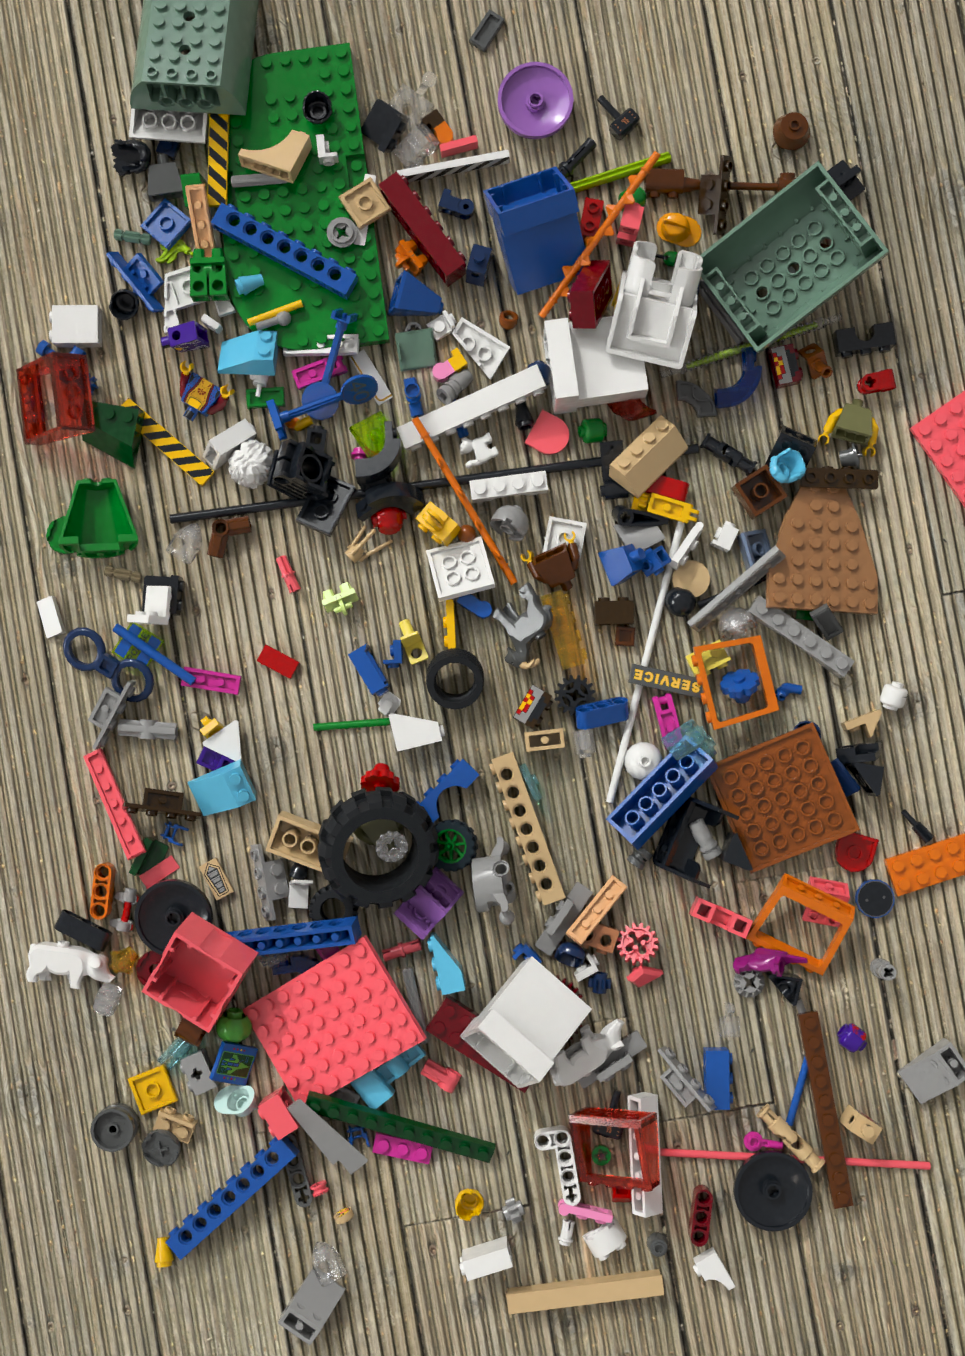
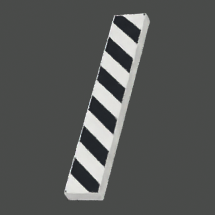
M509 150L397 170L400 176L404 175L408 182L509 164L510 155Z

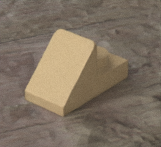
M877 709L840 724L843 730H849L850 733L861 729L860 725H862L866 737L871 738L882 712L881 709Z

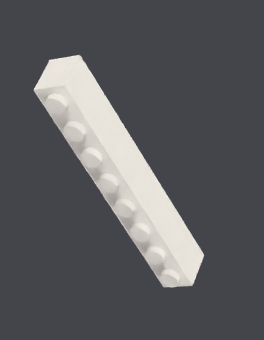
M536 364L423 415L419 419L427 432L430 433L429 435L433 442L440 440L439 436L444 434L446 436L452 435L457 432V428L462 426L464 428L470 427L474 424L475 420L479 418L485 420L491 417V413L497 410L498 412H503L509 409L508 405L515 402L516 405L521 404L530 395L535 397L543 394L547 386ZM412 421L397 427L405 449L413 452L422 448V444L425 442L420 438L421 435Z

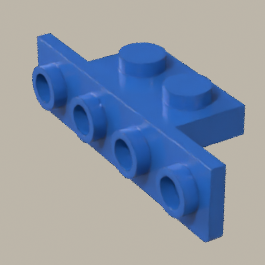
M107 252L106 256L109 258L110 264L118 269L123 280L128 282L133 288V292L143 300L145 307L153 313L163 312L164 308L154 297V293L162 286L164 281L142 253H136L130 262L127 263L119 252Z

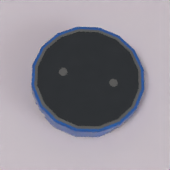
M870 879L864 881L856 891L855 903L864 915L871 918H880L892 910L894 893L887 883L878 879Z

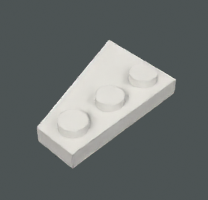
M461 317L452 332L453 336L491 380L511 347Z

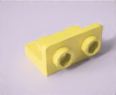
M724 648L702 652L706 675L711 674L710 670L715 667L719 670L728 666L727 661L731 660V657L727 655ZM693 652L685 656V659L694 677H696V674H699L697 666L693 667L691 656L694 655Z

